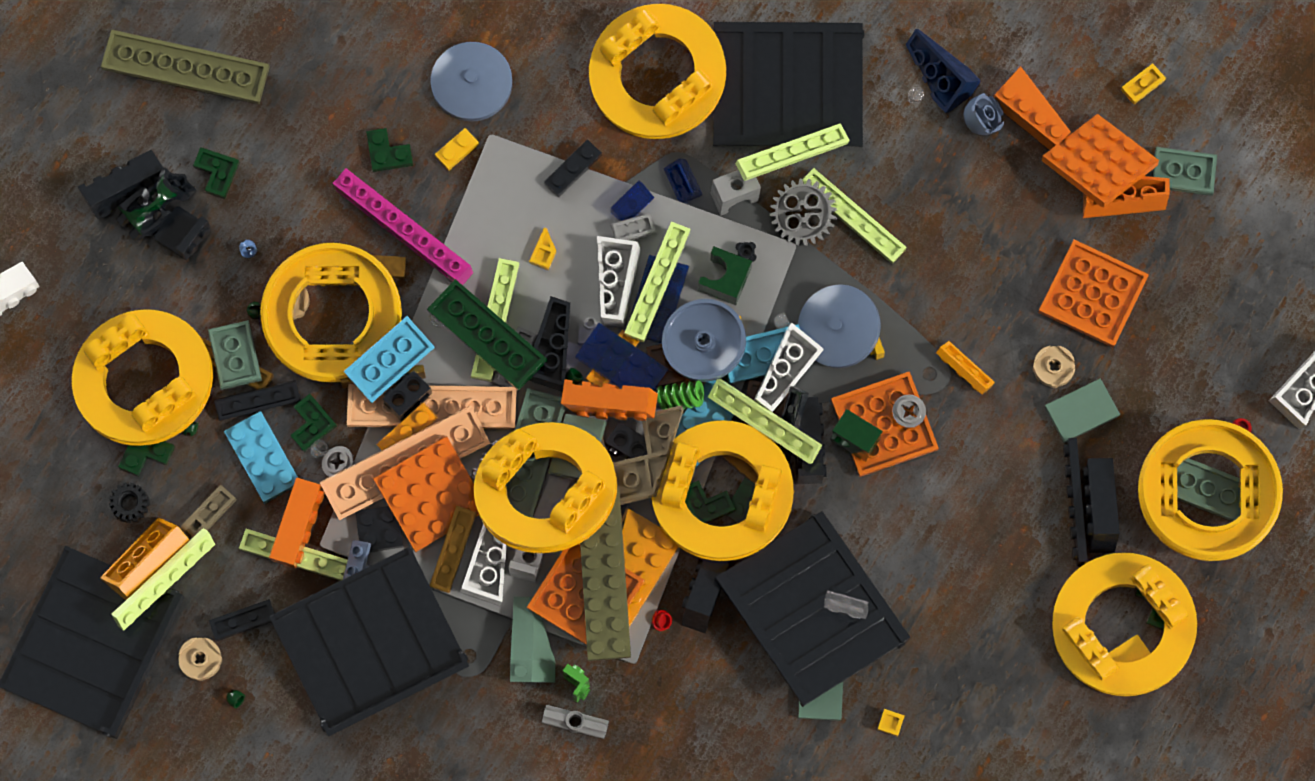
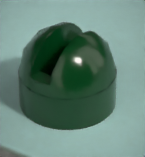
M254 301L248 305L247 313L250 318H261L259 309L250 310V308L260 307L261 310V303Z
M570 368L565 375V379L572 380L575 385H578L583 380V375L577 369Z
M194 421L182 433L186 436L187 432H189L190 437L194 436L198 430V423Z
M231 690L226 696L228 704L235 709L243 703L245 694L239 690Z

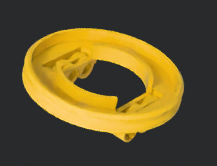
M650 4L636 7L623 13L605 28L596 41L591 54L589 80L592 93L600 110L615 126L641 138L665 139L679 136L694 129L715 109L725 86L726 62L719 39L702 18L682 7L669 4ZM655 34V37L669 38L682 44L693 57L695 70L686 81L681 82L682 84L678 85L670 94L668 93L655 106H649L634 100L625 91L621 81V61Z
M322 243L306 247L294 253L280 264L265 287L260 314L264 336L271 350L281 363L304 378L332 383L341 382L340 379L348 378L344 371L401 321L402 308L400 295L392 276L374 256L351 245ZM307 285H358L363 290L368 299L369 317L364 330L353 341L354 344L309 345L300 336L294 324L293 311L297 297Z
M157 310L126 312L100 325L83 343L75 359L72 371L74 399L79 411L90 426L99 434L114 442L134 446L151 445L166 441L189 427L205 407L213 382L212 361L199 334L179 317ZM142 339L145 344L161 346L176 357L179 365V377L172 380L167 387L165 386L162 390L154 393L146 402L139 404L133 411H128L117 406L109 398L106 388L108 369L105 365Z
M1205 419L1191 421L1167 432L1149 451L1143 462L1138 480L1140 507L1152 532L1175 552L1202 561L1228 560L1253 549L1274 526L1282 504V479L1277 463L1268 448L1248 430L1221 420ZM1203 453L1218 454L1228 458L1240 468V517L1233 522L1218 527L1203 526L1191 521L1180 510L1178 511L1177 468L1182 462L1194 455Z
M711 421L689 428L674 439L657 496L651 499L661 528L678 547L703 559L730 561L758 552L772 542L780 533L788 520L792 508L793 479L785 455L771 438L754 427L740 422ZM717 455L734 456L745 461L754 469L758 476L752 500L749 502L746 519L735 525L725 527L712 526L700 521L690 512L685 503L697 462L700 463L709 457Z
M555 422L528 425L504 436L486 453L478 467L474 480L475 504L479 516L488 531L507 546L530 553L562 551L585 541L604 524L612 511L617 495V477L614 465L602 443L581 428ZM533 452L536 459L554 457L566 460L577 467L582 474L577 484L575 483L567 491L564 499L555 505L550 518L537 519L525 516L518 512L508 500L506 484Z
M1113 553L1087 562L1077 569L1065 582L1054 606L1053 637L1062 661L1081 682L1106 694L1136 696L1162 687L1172 680L1184 667L1196 639V610L1188 589L1182 580L1167 566L1155 559L1140 554ZM1137 587L1164 621V632L1159 645L1151 654L1141 660L1134 662L1114 661L1109 655L1108 650L1097 640L1094 632L1085 624V616L1091 603L1101 593L1109 589Z

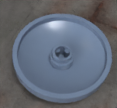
M465 42L449 48L438 58L431 73V89L435 101L445 113L463 121H480L495 115L505 106L512 91V73L507 60L498 50L484 43Z
M832 285L817 291L803 306L798 320L800 330L824 349L815 361L831 368H846L864 360L876 346L881 329L880 315L874 302L864 292L849 285Z
M698 299L682 305L670 316L663 330L662 347L668 363L681 376L693 381H714L729 374L741 361L746 348V331L740 317L731 307L713 299Z

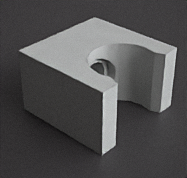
M739 170L713 179L710 194L720 216L729 212L730 207L741 201L749 200L751 204L758 202L761 187L756 177L744 181ZM733 184H738L741 187V189L734 190L731 186Z
M516 549L514 558L509 564L510 576L536 583L544 553H531L534 555V559L526 562L523 560V556L530 552Z

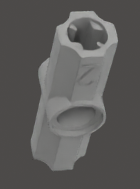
M546 705L542 719L543 724L605 739L609 724L608 720ZM573 717H578L581 719V724L573 727L569 724V721Z

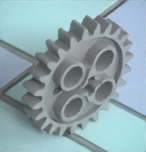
M800 178L798 185L792 180V187L790 188L784 184L785 191L778 190L780 197H773L777 204L770 205L771 208L775 209V212L770 213V216L776 217L771 223L779 225L775 231H783L781 238L784 239L789 236L788 242H792L795 239L798 246L801 240H803L805 246H808V240L816 244V237L824 240L822 233L824 232L829 235L827 227L834 228L830 221L837 219L836 216L832 215V212H836L837 208L831 207L836 201L834 199L829 200L832 193L824 194L826 187L822 186L819 189V182L816 181L812 185L811 179H808L806 184H804L803 179ZM811 196L818 197V203L815 206L808 205V200ZM791 198H797L798 201L797 206L794 208L788 207V201ZM803 207L808 211L817 209L822 210V212L820 213H805V217H803L801 214H785L786 212L790 211L801 212ZM818 216L820 219L819 224L816 227H811L810 219ZM797 218L799 220L798 227L791 229L789 226L790 220Z

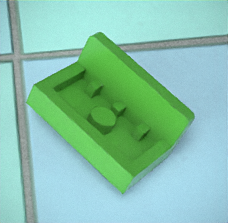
M567 664L563 669L564 679L577 687L573 692V699L578 703L580 699L584 700L590 692L589 678L583 674L584 671L574 664L572 667Z

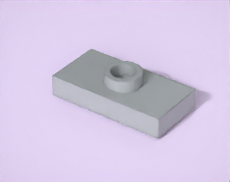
M651 213L611 224L615 239L632 241L656 234L657 232Z
M581 303L578 345L599 346L601 327L600 304Z

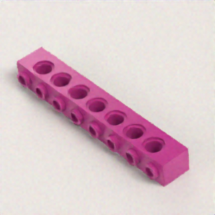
M347 168L333 182L336 191L451 282L456 279L464 285L471 277L473 270L470 264Z

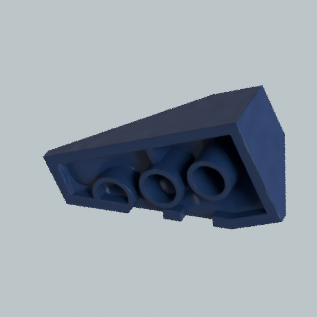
M915 29L906 46L915 65L919 66L923 74L922 79L924 83L928 84L932 92L930 93L932 99L945 113H949L971 97L981 80L966 65L921 30Z

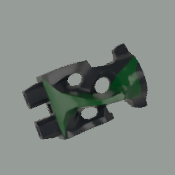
M163 168L159 174L160 178L150 189L143 187L119 205L118 208L121 210L117 221L123 227H128L130 223L134 226L129 232L134 241H140L145 236H153L172 213L164 208L171 201H187L197 191L188 182L185 174L171 173L167 168ZM141 197H143L144 199L142 205L139 204V199ZM160 211L161 216L156 219V212Z

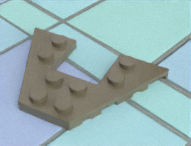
M682 405L656 411L654 418H646V421H642L647 455L613 463L617 477V488L620 489L621 505L657 496L684 411ZM603 434L601 443L606 448L605 437Z

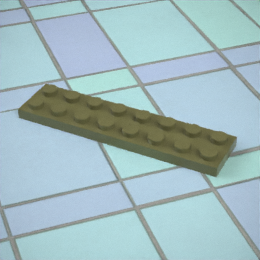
M111 30L101 64L102 70L260 104L270 68L267 63Z
M617 488L614 506L604 524L592 536L580 543L588 661L631 658L620 489Z

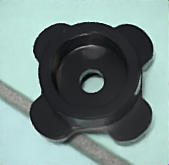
M744 242L736 244L735 248L738 251V256L752 262L757 259L755 243Z

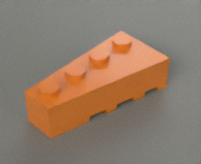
M1021 66L994 95V98L1000 103L1003 113L1049 150L1059 145L1070 135L1071 131Z
M1144 176L1104 208L1083 193V218L1166 210L1170 195V178Z
M564 380L561 404L577 416L588 418L589 416H595L603 420L608 419V417L627 420V417H631L635 420L646 421V418L655 417L658 394L647 387L622 385V389H620L616 385L603 383V387L586 381H582V385H575L572 380Z
M296 477L269 556L271 561L292 568H296L298 564H301L304 557V546L309 542L311 528L317 519L318 510L325 495L320 484Z

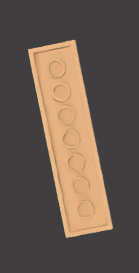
M348 384L347 427L395 428L401 421L384 404L385 392L371 403L355 384ZM410 385L408 389L410 391H417L419 385ZM430 386L432 394L424 401L438 417L429 426L471 405L483 429L515 430L517 389L515 387ZM396 398L393 404L399 406L403 404L404 399Z
M470 405L321 481L320 484L338 519L341 520L384 498L373 478L445 436L448 437L460 459L490 444L472 406Z

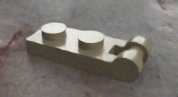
M220 484L182 524L180 529L185 533L188 532L192 536L191 539L203 528L208 531L237 499ZM197 521L201 524L198 529L193 526Z

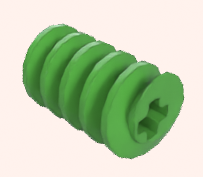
M699 380L695 384L692 381L689 382L688 386L684 382L680 384V387L678 384H673L672 387L666 385L665 389L663 386H659L657 390V399L662 410L681 405L684 409L700 407L704 402V387Z

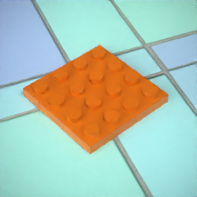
M1096 114L1066 137L1059 145H1056L1042 156V162L1102 208L1157 167L1159 163L1156 157L1099 114Z
M1074 239L1038 313L1114 348L1149 274Z
M910 371L831 398L838 421L847 409L882 430L880 440L866 462L851 453L859 477L939 449L926 415L923 422L915 428H905L898 425L893 418L892 408L899 397L914 395L920 398ZM914 405L909 409L904 408V418L908 415L914 416L912 413Z
M447 436L373 478L415 552L447 534L456 506L477 512L476 517L479 516L474 499V483Z
M577 544L562 551L528 604L527 609L587 645L580 544ZM625 568L629 607L645 580Z

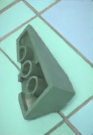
M514 597L510 682L555 683L556 661L542 617L527 609L533 597Z

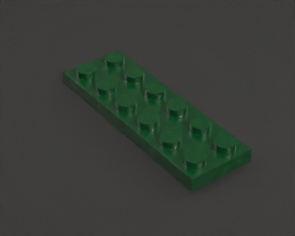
M456 279L427 308L431 315L518 391L547 361L545 356Z

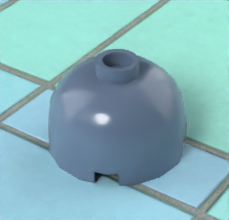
M985 93L972 98L964 108V121L971 132L976 135H990L1001 130L1004 121L1001 122V116L1004 115L1000 103L993 96L988 97Z

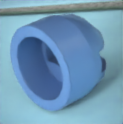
M245 240L239 245L240 253L245 258H250L257 252L256 245L251 240Z

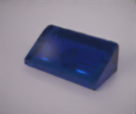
M679 158L663 168L679 202L686 203L702 195L686 159Z
M639 180L610 208L611 213L619 221L633 218L654 199V196Z

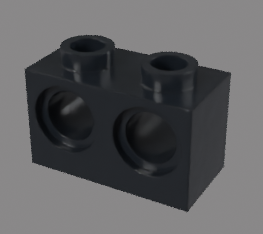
M412 371L410 374L406 373L399 380L400 383L395 388H389L384 394V404L401 422L432 394L431 387L415 371ZM411 384L419 385L417 391H410L408 388ZM396 398L404 399L403 404L399 406L394 405L393 401Z
M618 422L606 441L607 451L615 457L620 455L625 459L639 457L633 455L632 451L635 448H641L644 451L643 455H647L645 437ZM622 437L626 440V443L619 446L615 444L614 440Z

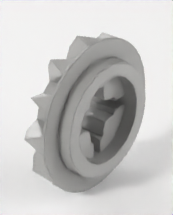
M901 396L893 405V418L898 425L905 428H915L925 418V404L917 396ZM914 405L915 407L912 412L914 416L908 415L904 418V408L909 409Z
M343 446L331 448L322 459L324 473L330 477L354 464V455ZM340 459L344 463L339 464L337 468V466L332 463L338 462Z

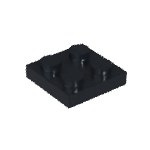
M389 506L355 512L359 541L371 543L369 553L404 547L401 527Z

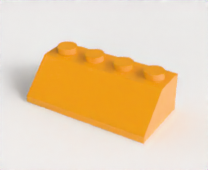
M158 517L100 579L123 599L127 600L190 540L177 525Z

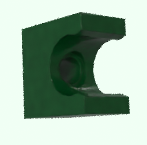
M713 246L710 260L723 266L726 273L718 280L700 277L698 291L737 305L752 269V261Z
M846 409L832 430L833 435L830 440L866 462L879 442L882 430Z

